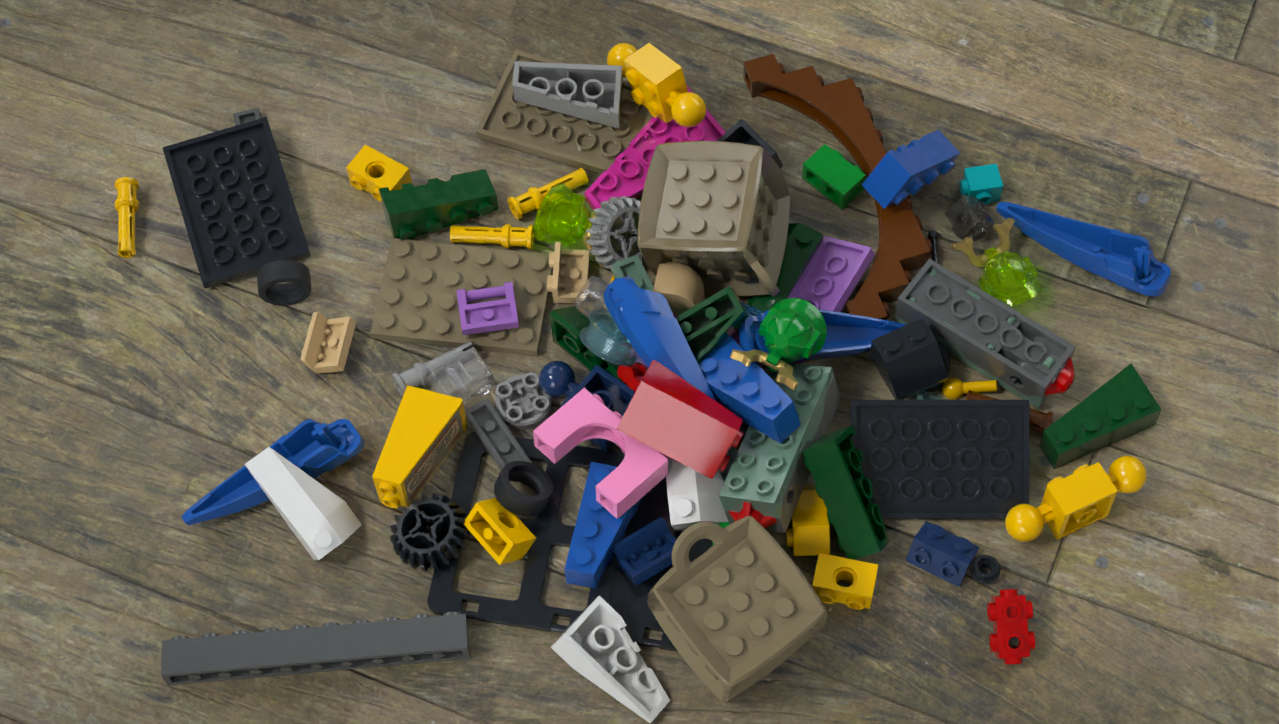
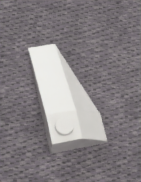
M266 448L244 464L313 560L323 558L362 525L343 499L272 448Z
M668 457L666 482L670 521L675 531H683L693 524L704 521L713 522L718 525L720 522H728L719 498V493L724 484L719 470H717L713 479H710Z
M598 596L567 628L551 648L574 670L651 723L668 704L670 699L653 670L647 667L639 653L641 649L637 642L633 643L625 629L627 625L623 618L605 600Z

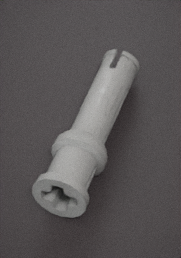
M468 341L424 364L416 362L412 368L400 374L393 373L392 379L400 395L403 397L407 385L413 387L423 385L425 387L431 382L430 379L473 358H477L475 348H471L473 344Z

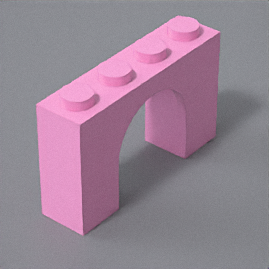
M583 388L533 431L534 445L554 464L579 443L588 439L601 438L618 445L625 455L623 461L596 485V501L618 519L668 475V457L616 430L622 416L618 412H612L607 408L600 396L597 394L592 395Z

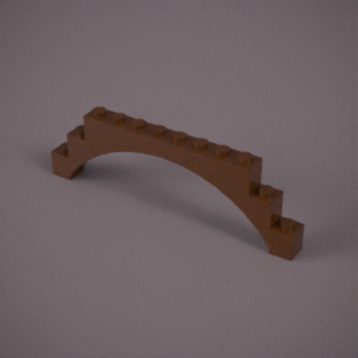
M774 54L744 62L743 78L752 98L760 96L779 102L817 122L847 149L866 175V179L889 151H885L882 145V134L879 129H875L870 108L865 107L863 92L860 87H856L853 78L824 86L822 76L816 74L813 66L785 73L783 64L777 62ZM909 195L899 205L896 206L893 203L885 209L874 199L879 222L878 249L872 268L863 286L853 300L846 302L844 313L882 320L890 318L887 303L897 301L898 297L910 284L911 277L908 271L922 268L929 260L930 254L933 253L929 238H924L922 233L921 220L912 211V201Z

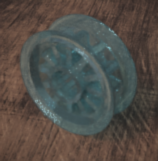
M593 310L590 312V323L579 334L582 343L595 355L613 364L621 366L635 364L637 360L636 351L627 337L622 335L610 312L607 310Z

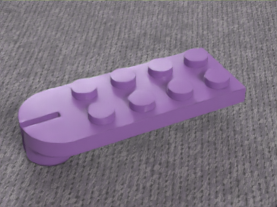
M825 236L788 298L806 300L817 309L840 312L875 255L873 249ZM796 361V362H793V363H795V364H801V363H803V362H805V361Z

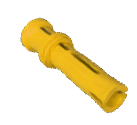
M579 168L538 189L530 187L528 192L515 198L512 196L507 198L508 206L513 216L520 220L522 215L532 210H541L545 206L544 203L584 184H588L587 174L583 168Z
M121 177L115 181L117 199L114 202L119 216L118 255L122 258H132L136 255L135 212L139 209V201L136 199L139 181L132 177Z
M510 224L503 225L502 228L452 225L450 228V242L502 245L505 249L517 246L533 250L535 229L534 225H529L528 228L512 227Z

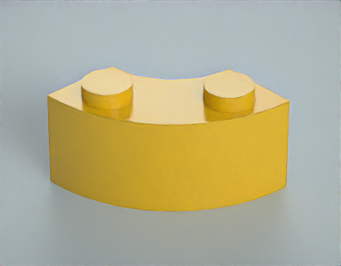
M815 483L805 484L790 520L791 529L786 530L787 547H793L794 556L819 555V553L830 555L827 508L823 499L816 492Z

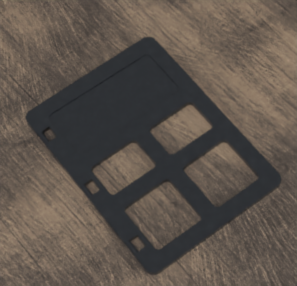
M475 432L469 433L465 438L451 501L458 502L460 508L465 511L467 516L471 512L482 458L489 454ZM515 437L531 461L547 464L546 473L550 476L553 483V493L543 511L537 514L534 519L519 518L536 539L528 551L518 599L511 601L454 592L452 588L459 559L451 557L449 559L450 566L441 563L439 570H434L427 604L429 610L436 615H443L447 612H459L460 614H466V617L469 619H476L481 622L564 633L585 610L577 611L544 606L540 603L551 548L554 546L570 548L575 526L559 524L557 522L567 470L570 467L590 469L591 462L618 467L625 455L623 452L608 450L606 452L603 449L575 446L554 464L535 447L534 439ZM666 477L642 498L638 511L625 530L623 539L660 517L666 521L669 532L676 539L683 532L675 531L671 526ZM700 539L695 542L689 551L690 562L710 549L713 542L710 539ZM613 552V557L596 589L590 588L586 609L600 596L623 618L627 625L625 629L633 643L637 642L638 646H651L678 652L647 603L650 590L673 567V564L640 584L635 585L619 567ZM463 602L479 604L478 612L461 610ZM553 617L570 618L569 626L552 624ZM645 630L663 632L662 639L644 638Z

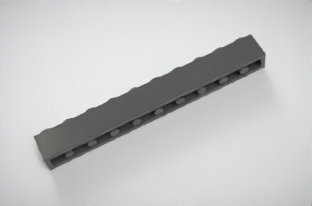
M447 612L443 616L435 617L420 614L412 619L388 617L378 622L356 620L352 624L344 625L329 622L321 627L297 625L287 630L265 628L262 632L253 633L238 630L232 632L231 635L206 633L197 638L174 636L171 640L162 641L161 676L169 686L470 659L469 625L466 614Z

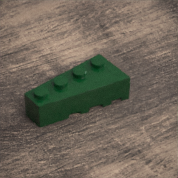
M486 169L452 175L448 181L438 178L428 179L427 184L414 187L412 183L401 184V189L390 191L388 187L379 188L385 217L392 236L401 240H413L415 237L427 233H435L442 228L454 224H462L468 219L480 215H489L499 209L497 195Z

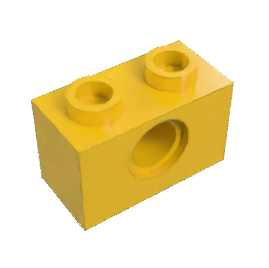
M367 145L363 146L346 167L350 184L357 190H365L372 194L379 202H382L379 188L388 187L390 191L401 189V184L412 183L408 167Z
M496 498L477 502L465 519L464 525L499 565L522 559L536 539L515 514L505 509Z
M819 553L812 588L822 603L831 604L838 602L856 610L870 609L878 564ZM846 580L851 583V586L841 587L837 582Z

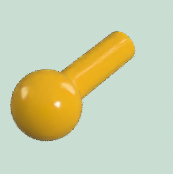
M952 377L943 383L942 392L946 398L957 400L963 394H967L969 390L976 393L997 391V381L962 382L960 379Z

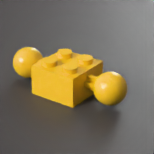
M619 43L611 48L607 55V65L622 66L623 77L628 79L632 87L631 96L638 105L642 104L653 117H659L666 124L674 119L677 124L687 128L697 126L703 121L706 115L705 102L699 95L688 92L680 65L650 43L639 50L628 43Z
M1122 456L1114 460L1109 467L1108 474H1106L1099 462L1091 466L1088 464L1082 465L1072 475L1065 478L1059 476L1051 480L1047 484L1040 506L1034 507L1029 504H1019L1010 509L1005 518L1006 530L1013 539L1020 542H1030L1041 534L1046 523L1058 540L1107 517L1118 491L1125 494L1139 491L1146 482V468L1139 459L1132 456Z

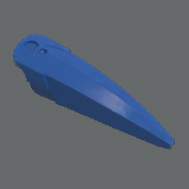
M999 202L996 207V212L1005 219H1014V226L1045 248L1089 272L1115 282L1120 287L1146 296L1157 297L1164 293L1170 282V267L1156 260L1149 241L1141 236L1122 233L1119 230L1105 228L1014 203Z
M629 276L614 279L604 291L605 305L622 335L627 337L644 364L649 368L652 360L659 362L715 400L664 295L639 288Z
M818 309L825 320L827 329L823 348L818 353L812 354L808 359L802 356L796 361L819 360L868 352L871 350L873 339L908 324ZM770 310L757 316H750L741 323L739 339L744 351L761 350L769 354L766 345H764L765 339L758 332L760 324Z
M307 419L269 447L314 479L326 471H332L360 453L364 448L365 441L354 425L347 419H339L327 425L326 423L321 424L315 420ZM243 466L192 505L181 517L187 525H192L227 516L270 499L246 466Z

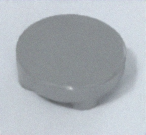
M529 372L513 376L498 384L495 394V408L506 425L515 429H530L540 425L547 419L552 409V396L547 395L541 389L539 376Z

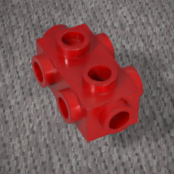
M1018 589L999 590V595L991 596V603H987L988 621H993L994 634H989L990 651L995 652V657L1004 659V664L1023 663V657H1030V650L1035 649L1034 632L1028 631L1027 620L1033 618L1031 600L1026 601V595L1018 594ZM1012 637L1018 638L1019 643L1016 648L1009 646V640Z

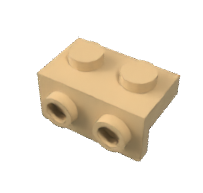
M555 242V251H550L549 268H553V275H548L547 291L552 292L553 303L587 304L590 250L562 249L561 242Z
M314 312L302 350L301 361L315 374L344 371L356 321L351 317L327 319L320 312Z

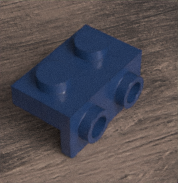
M660 517L614 544L612 549L619 567L635 585H638L672 565V550L677 539L669 532L666 521Z
M925 521L913 539L906 561L951 584L960 586L966 571L975 559L980 547L972 544L966 538L958 537L944 530L939 525Z

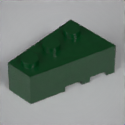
M728 286L674 318L677 319L684 337L699 364L728 336H732L749 315L736 292Z

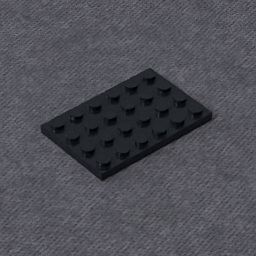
M267 117L162 147L204 289L258 273L261 267L273 261H298L311 257Z
M850 400V426L853 425L856 435L851 438L855 450L861 449L864 461L861 462V470L863 476L871 480L873 487L871 502L872 504H878L882 518H1006L1007 513L1014 506L1029 504V400Z

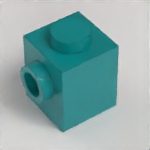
M997 163L964 169L963 179L959 180V189L961 196L966 197L968 206H983L990 202L1000 201L1003 183Z

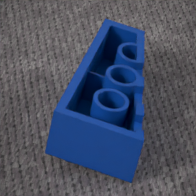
M938 129L924 135L919 141L917 139L911 141L908 146H899L896 149L897 152L893 149L888 151L862 186L884 209L893 203L897 206L908 197L909 193L915 195L919 192L925 183L931 185L940 176V173L943 175L948 174L955 167L956 164L953 161L960 152Z
M728 336L698 364L716 402L743 419L742 422L781 444L801 425L794 402L755 361H752L750 367L740 361L731 359L730 355L733 349L744 350L731 336Z
M591 462L564 569L566 583L596 589L613 557L614 551L612 546L623 539L627 526L639 509L642 498L617 519L596 501V485L615 470L616 466Z

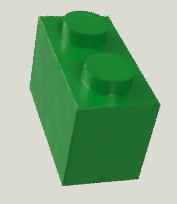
M826 144L803 163L802 179L842 210L864 190L862 184L865 182L866 175L857 165H852L843 158L839 151L831 149Z

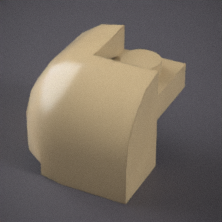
M676 262L659 264L653 292L664 295L672 313L680 315L705 300L704 284L700 275L692 267Z

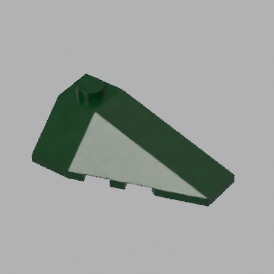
M799 222L789 223L784 257L776 284L780 292L774 297L771 294L749 296L747 305L765 312L778 302L787 299L822 243L823 234Z
M576 306L554 309L549 313L552 338L558 346L588 371L591 372L598 365L624 383L617 375V368L621 364L589 312H582Z

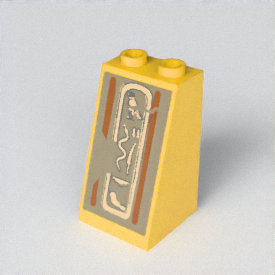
M407 385L372 476L382 504L394 509L402 506L408 508L411 505V498L415 499L467 430L468 422L463 399Z

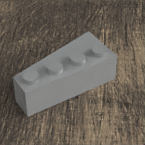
M514 61L512 86L516 101L620 129L623 88L622 66Z

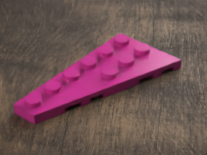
M687 86L688 92H692V90ZM707 109L703 121L699 125L689 128L680 126L674 119L666 124L659 117H652L630 142L626 150L615 158V162L608 170L604 171L586 190L584 200L594 211V209L601 208V202L609 201V198L628 196L635 199L643 194L649 165L657 145L685 141H717L726 132Z

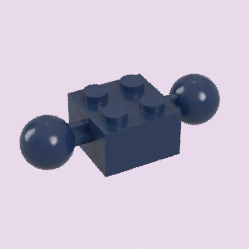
M563 361L547 363L539 374L540 387L547 395L552 397L567 396L566 400L560 405V408L585 388L592 395L597 394L600 396L607 408L612 412H618L623 417L635 394L634 390L598 365L591 370L580 384L575 381L573 369ZM601 438L588 439L606 452L615 444L612 441Z

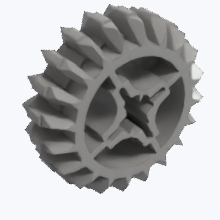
M628 196L609 198V201L601 202V208L594 209L596 217L588 219L592 223V227L586 230L591 234V238L586 242L589 245H593L589 252L592 255H596L595 261L601 263L605 268L610 269L613 263L637 254L641 262L644 259L637 245L641 201L629 198ZM626 232L625 235H617V233Z

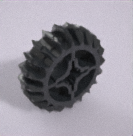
M433 493L430 499H428L426 495L422 494L421 501L419 502L411 498V506L408 508L402 506L403 514L394 515L397 524L390 526L393 533L390 536L391 542L394 545L393 550L397 556H400L404 564H409L415 570L420 567L422 571L427 572L430 566H432L434 570L438 571L441 563L450 566L449 559L451 557L459 559L458 550H466L464 541L470 539L468 529L464 525L467 515L460 508L458 502L451 501L446 495L440 498L438 494ZM428 526L432 530L431 533L433 535V538H431L429 535V531L427 529Z

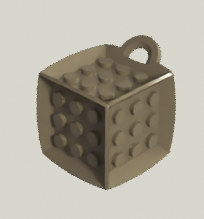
M685 141L657 145L649 165L643 189L638 223L637 245L646 264L655 275H657L659 264L666 262H676L692 267L700 275L704 284V294L714 295L730 286L737 296L771 294L774 297L780 292L776 284L784 257L789 223L790 194L785 178L776 162L761 146L721 141Z
M752 516L739 519L724 529L716 523L704 521L693 524L684 530L673 546V567L650 590L647 598L648 607L679 654L721 702L725 703L777 668L816 632L821 630L827 621V611L804 575L774 538ZM700 539H710L714 543L703 555L690 562L689 551L695 542Z

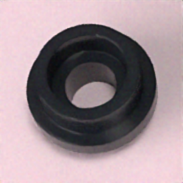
M990 555L976 557L970 566L972 578L981 584L995 582L1001 571L998 561ZM986 567L990 570V573L983 574L980 572V568Z

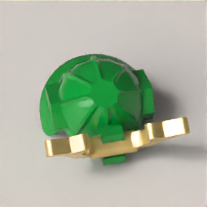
M799 298L784 299L770 309L760 324L758 334L764 337V345H766L769 354L761 350L739 351L733 349L730 358L740 361L750 367L752 361L760 362L766 365V368L779 372L776 377L777 382L785 384L792 390H796L799 382L793 377V368L788 362L796 361L802 356L808 359L812 354L821 351L827 334L825 320L820 311L810 302Z

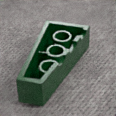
M1131 363L1045 429L1040 442V448L1052 468L1057 469L1155 426L1161 408Z
M851 425L822 435L806 448L803 454L804 464L808 471L812 473L816 482V492L823 499L827 508L828 521L835 527L839 537V547L843 553H846L848 559L855 560L880 552L890 541L879 506L871 502L873 495L872 483L870 478L863 476L861 462L864 461L861 449L855 450L851 437L855 436L856 432L854 426Z

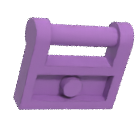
M505 282L504 286L465 291V288L457 289L463 335L519 327L512 282ZM506 296V299L467 304V302Z

